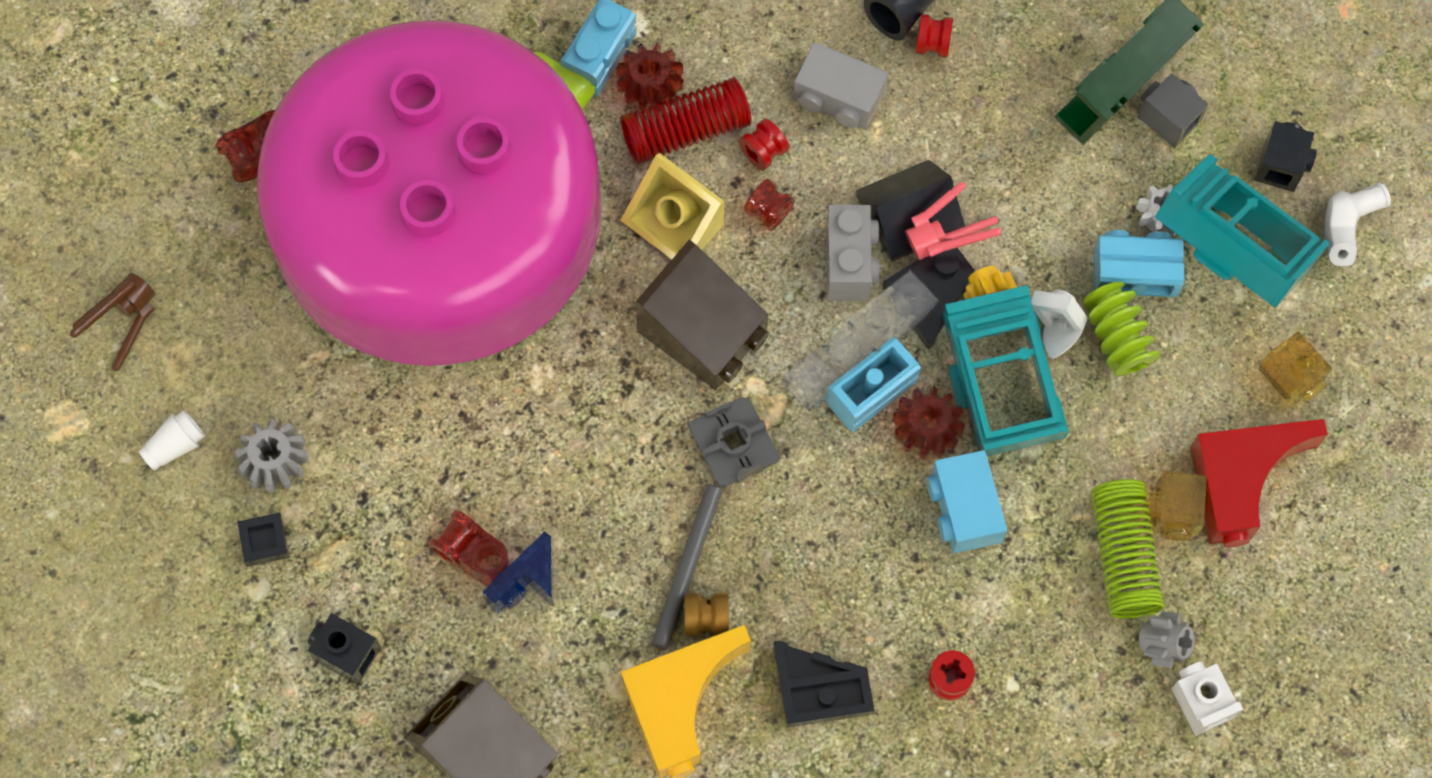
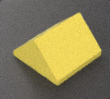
M659 153L652 161L620 221L670 259H673L688 240L694 242L701 250L708 244L724 225L725 201Z

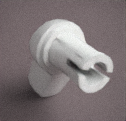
M1381 182L1352 194L1340 190L1329 199L1325 213L1324 237L1330 242L1327 251L1330 261L1334 265H1353L1357 254L1355 231L1359 218L1390 206L1391 198L1389 191Z

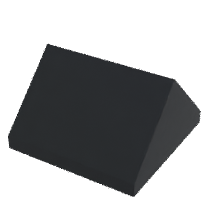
M926 160L856 190L855 194L860 204L870 205L871 220H878L879 240L891 262L914 253L905 233V230L914 227L911 218L928 209L951 190L954 184L949 174L932 161ZM957 196L929 219L930 223L938 220L944 233L965 227Z

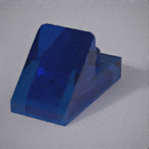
M545 531L483 591L486 604L497 614L505 607L510 610L519 604L527 594L525 588L528 585L552 607L554 606L553 545L551 536Z

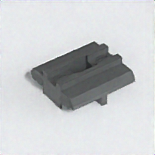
M741 397L733 402L730 401L706 412L705 415L692 420L688 424V428L719 488L727 487L735 482L739 483L744 478L754 473L762 472L763 469L777 463L781 459L766 431L764 421H761L749 397ZM735 433V435L739 436L743 445L731 451L729 446L727 447L724 438Z

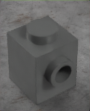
M1171 73L1161 84L1155 81L1143 93L1140 100L1144 103L1138 118L1175 148L1202 121L1209 104L1198 95L1196 89L1190 83L1179 80Z

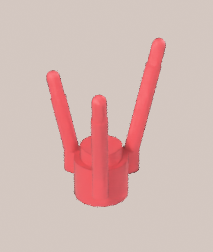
M964 182L958 183L924 212L911 218L914 227L905 230V233L918 260L928 256L933 257L941 252L983 241L1001 234L1000 228L980 231L997 224L999 220L996 216L948 233H944L938 220L932 223L929 222L932 216L966 188Z

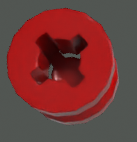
M921 14L915 54L923 55L930 51L936 52L939 57L947 58L953 18L944 17L942 20H935L928 14Z
M766 118L756 124V130L752 134L746 133L738 139L739 146L744 155L755 167L762 171L771 165L772 159L776 155L782 156L790 148L782 131Z
M944 651L936 657L929 671L928 682L930 689L940 699L947 701L960 699L966 695L974 681V664L967 655L960 651Z

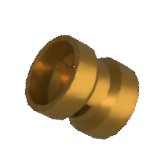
M685 593V636H699L702 632H707V630H711L716 636L729 631L728 593H715L711 599L701 597L698 593Z

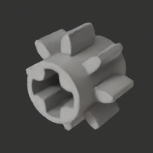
M1161 611L1160 617L1151 616L1150 620H1147L1140 630V647L1144 651L1145 656L1153 657V665L1172 668L1174 662L1182 663L1183 659L1188 658L1194 647V632L1189 627V623L1181 622V614Z

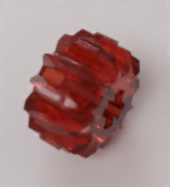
M641 42L638 45V53L626 50L624 62L618 63L616 67V75L619 77L616 80L617 90L619 93H625L624 100L627 105L639 101L640 110L647 108L648 104H653L655 107L656 103L662 104L664 100L667 102L670 98L675 100L676 92H681L684 87V79L681 77L683 75V64L675 61L673 49L661 53V45L658 42L653 46L652 50H647L646 46Z
M935 386L930 388L928 396H925L917 387L912 392V399L902 397L898 404L900 410L894 412L892 422L898 425L894 430L895 439H907L903 448L906 453L912 451L915 447L920 448L919 457L922 460L926 459L929 449H932L938 458L944 456L945 446L955 449L959 442L956 435L962 434L965 428V424L958 420L963 414L962 406H950L953 400L951 393L944 395L942 399L938 398V390ZM922 418H930L929 423L934 420L936 422L935 427L928 428L927 422L923 426L921 424Z

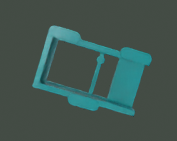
M1209 154L1171 190L1155 218L1196 249L1193 253L1195 259L1220 278L1231 280L1232 277H1235L1276 308L1310 272L1330 242L1326 239L1320 242V238L1251 186L1236 175L1231 176L1228 173V169H1222L1215 163L1218 159ZM1213 207L1215 210L1219 212H1225L1230 217H1232V219L1229 222H1227L1225 219H1223L1221 216H1219L1217 213L1211 210V208ZM1240 223L1268 244L1273 253L1288 264L1282 263L1234 226Z
M1028 285L945 304L942 313L955 364L949 369V377L956 403L960 408L968 410L978 451L985 450L987 457L1055 440H1062L1066 438L1069 432L1061 400L1057 396L1040 336L1039 320L1032 307V298L1030 297ZM1023 328L1029 349L1023 347L1015 353L972 363L967 346L968 341ZM1031 356L1047 418L990 431L974 369L1017 359L1026 361Z

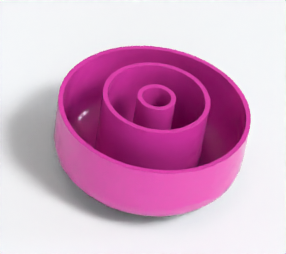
M410 21L370 30L347 40L315 61L294 82L276 108L267 127L261 147L257 182L260 217L267 240L288 288L301 307L324 330L343 343L363 353L384 360L411 365H451L477 360L514 346L535 333L562 309L585 276L596 249L601 221V193L598 158L588 121L575 96L549 64L517 41L486 28L455 21Z

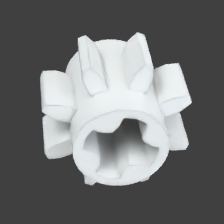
M1171 184L1167 188L1159 190L1152 185L1147 193L1148 199L1140 198L1136 209L1144 212L1139 221V226H1147L1153 232L1168 231L1170 235H1176L1175 232L1155 218V215L1173 189Z

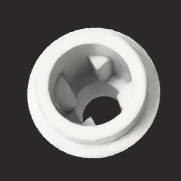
M182 410L176 416L172 413L145 446L139 450V453L155 471L160 466H164L199 447L198 442L205 437V434L192 417Z

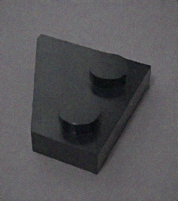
M954 248L933 257L928 256L922 260H916L884 280L882 288L926 348L930 349L934 346L939 333L945 325L942 316L945 304L959 301L962 294L966 291L965 287L970 284L968 277L975 270L958 248Z
M783 641L773 642L787 728L874 715L875 709L866 667L850 662L841 663L833 660L828 655L815 651L809 653L787 646L788 643Z

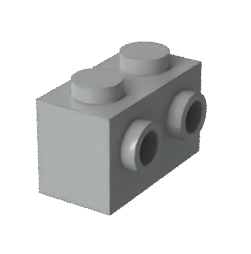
M829 205L826 222L827 301H869L872 283H879V258H871V245H878L879 224L878 220H871L870 205Z

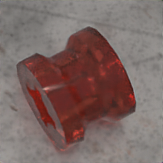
M766 179L750 195L744 206V212L751 217L758 216L762 219L763 226L769 231H773L787 217L795 203V198L788 193L781 194L777 191L776 184L770 179Z

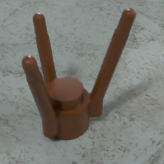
M129 273L109 295L73 323L70 336L72 338L78 337L112 307H115L128 317L133 313H137L138 315L112 365L114 371L120 370L145 320L155 310L149 303L155 296L154 290L138 275Z

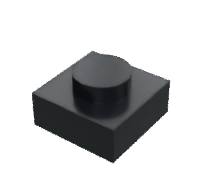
M280 512L237 521L244 563L247 567L290 558L284 521Z

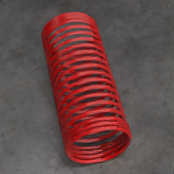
M733 76L728 78V80L725 79L723 83L717 82L716 86L711 84L709 88L705 86L702 90L698 88L696 92L690 91L689 95L684 93L682 98L676 96L675 100L673 98H670L668 102L664 100L662 104L656 103L655 107L650 105L648 110L642 108L641 112L636 110L634 114L629 112V114L621 115L620 123L629 152L634 162L640 165L644 161H651V153L654 158L658 151L664 156L665 149L667 153L671 154L672 147L675 151H678L679 145L682 149H685L686 143L691 147L693 144L692 140L695 144H699V138L705 142L706 136L711 140L713 134L719 137L720 132L723 135L726 134L727 130L732 133L734 130L733 126L736 130L751 126L752 116L745 92L739 80ZM719 86H721V88H722L723 96H722V94H721V92H720V90H719ZM712 89L716 91V98L712 92ZM706 91H707L708 94H709L710 102H709V100H708V98H707V96H706ZM699 93L702 96L703 104L699 98ZM692 95L696 100V106L692 100ZM685 97L687 98V100H688V102H689L690 110H689V108H688V106H687V104H686ZM679 101H680L681 104H682L683 112H682V110H681V108H680V106H679ZM672 103L675 106L676 114L672 108ZM665 105L667 106V108H668V110H669V116H668L667 112L665 111ZM658 107L662 112L663 121L658 112ZM651 110H652V111L654 112V114H655L656 123H655V121H654V119H653V117H652ZM645 113L648 116L650 127L645 119ZM638 115L641 118L643 129L638 121Z

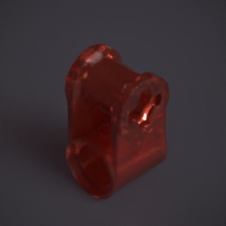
M275 110L264 112L261 116L245 125L228 131L217 140L215 144L216 150L220 155H225L233 169L232 177L236 182L243 183L258 177L261 147ZM239 153H242L244 157L241 158L239 156Z
M454 510L451 514L452 521L437 539L432 538L428 542L429 547L446 562L460 568L482 585L487 587L503 585L512 573V564L505 545L482 529L469 516L459 510ZM493 555L501 558L496 568L485 570L480 567L482 560L488 556Z

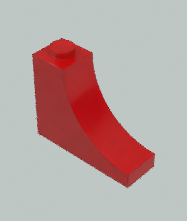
M1324 419L1200 433L1196 436L1190 446L1209 544L1223 542L1224 547L1232 548L1243 546L1250 542L1249 539H1252L1261 527L1259 502L1263 484L1268 473L1288 457L1306 450L1318 448L1328 435Z

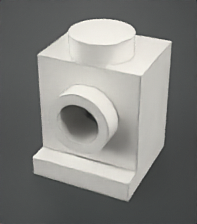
M1203 661L1188 666L1179 672L1181 680L1177 681L1171 688L1195 736L1235 719L1243 710L1240 702H1236L1217 664L1206 668ZM1207 685L1214 698H1205L1201 694V686Z

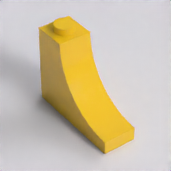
M745 625L621 671L623 687L659 778L668 775L670 778L686 777L695 772L694 765L701 762V754L695 734L697 709L702 695L715 675L729 662L750 651L751 639Z

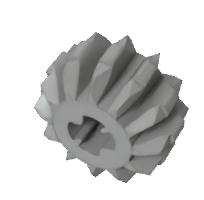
M271 418L267 429L264 430L259 423L254 422L252 428L255 435L252 437L247 434H241L239 439L244 448L235 450L234 456L236 460L242 462L237 468L241 477H249V484L254 489L259 488L265 483L266 490L273 494L277 482H282L286 489H290L292 483L289 477L291 475L303 477L305 472L299 464L309 461L310 456L308 452L303 450V447L306 445L304 436L300 434L294 435V426L289 422L279 429L277 420ZM278 450L280 455L275 460L270 456L269 461H266L265 456L269 452L275 455V451Z

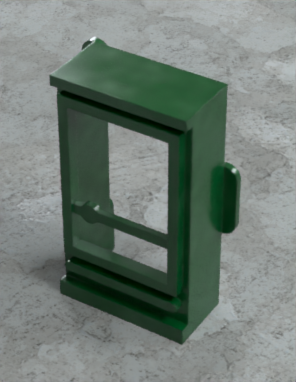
M1164 0L1142 22L1145 26L1116 54L1113 53L1108 59L1105 58L1075 88L1077 91L1076 96L1055 115V118L1082 145L1204 25L1180 0Z

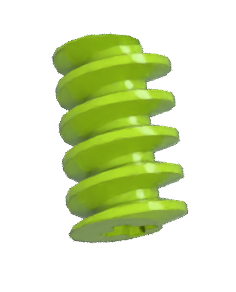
M1113 282L1097 288L1085 296L1082 302L1084 308L1091 311L1088 319L1092 325L1097 326L1094 334L1098 340L1103 341L1100 349L1104 355L1109 356L1106 364L1110 370L1115 371L1114 376H1126L1143 370L1161 357L1160 351H1146V348L1154 343L1155 338L1152 335L1140 336L1139 333L1147 329L1149 324L1146 320L1134 321L1133 318L1141 314L1143 309L1140 305L1128 307V303L1134 300L1137 294L1134 290L1122 292V288L1125 285L1123 282Z

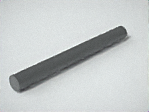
M707 485L651 643L652 646L658 649L668 650L685 601V593L688 592L723 492L716 486Z

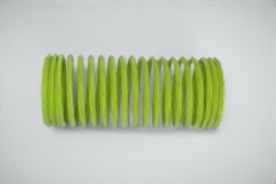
M1136 479L1104 482L1091 490L1092 503H1094L1093 509L1095 510L1094 517L1097 518L1095 524L1098 525L1096 531L1099 533L1097 539L1100 540L1102 569L1105 570L1103 576L1106 577L1104 583L1107 585L1105 591L1108 592L1106 598L1109 599V615L1121 619L1149 616L1165 608L1163 592L1159 590L1162 586L1158 582L1161 577L1156 575L1159 569L1156 568L1158 561L1154 560L1157 554L1154 553L1156 547L1152 545L1155 541L1151 538L1153 532L1150 530L1152 524L1148 523L1151 517L1148 516L1150 510L1146 508L1149 502L1145 501L1148 496L1146 484ZM1139 503H1143V504H1144V505H1142V506H1132V505H1136V504H1139ZM1123 507V508H1118V509H1114V510H1111V511H1105V510H1104V509H1107V508ZM1138 511H1146L1142 514H1129ZM1109 515H1121L1113 518H1105ZM1140 518H1146V520L1144 521H1132ZM1111 522H1125L1116 525H1106ZM1142 525L1148 526V527L1143 528V529H1141V528H1139V529H1129V528L1139 527V526H1142ZM1114 529H1115V530H1119V529H1129V530H1123V531H1119V532H1115V533H1109V532H1108V531H1111V530H1114ZM1141 533H1149V534L1146 535V536H1133V537H1127V538H1122V539H1118V540H1108V539L1113 538V537H1124V536L1138 535V534H1141ZM1143 540H1148V541H1149L1148 543L1131 544V545H1125V546H1121V547H1110V546H1113V545H1116V544H1129V543L1140 542V541H1143ZM1143 548H1151L1150 550H1147V551H1135V552H1129V553H1124V554H1120V555H1112V554L1115 553V552L1133 551V550H1138V549H1143ZM1145 555H1151L1150 558L1133 559L1123 562H1113L1118 559H1128L1142 557ZM1144 563H1153L1152 565H1149V566H1138V567L1126 568V569H1123V570H1121V569H1115V568H1118V567H1121V566H1134V565H1139V564H1144ZM1147 570H1153V571H1154V572L1147 573V574H1136V575H1130V576H1126V577H1115V576H1117V575L1127 574V573H1137V572H1143V571H1147ZM1146 578H1156V579L1151 580V581H1142V582H1135V583H1129V584H1118V583L1124 582V581H1134V580H1141V579H1146ZM1149 585L1156 586L1150 589H1139L1129 592H1118L1120 590L1127 588H1138Z

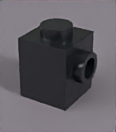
M1274 121L1266 137L1254 181L1294 192L1304 172L1310 173L1317 154V149L1311 148L1314 132L1304 130L1302 126L1296 123Z
M332 613L325 623L320 621L314 627L308 639V645H310L308 652L315 662L358 686L381 650L376 637Z

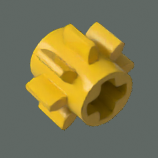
M987 266L975 271L968 277L970 285L965 287L967 292L963 295L965 299L1017 288V285L1010 271L1001 274L997 266Z

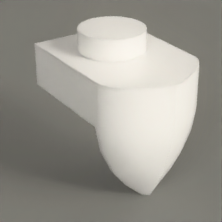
M1035 290L1031 299L1032 307L1045 325L1043 332L1044 346L1049 357L1054 359L1065 353L1077 342L1084 330L1088 317L1072 294L1063 290H1053L1052 293Z

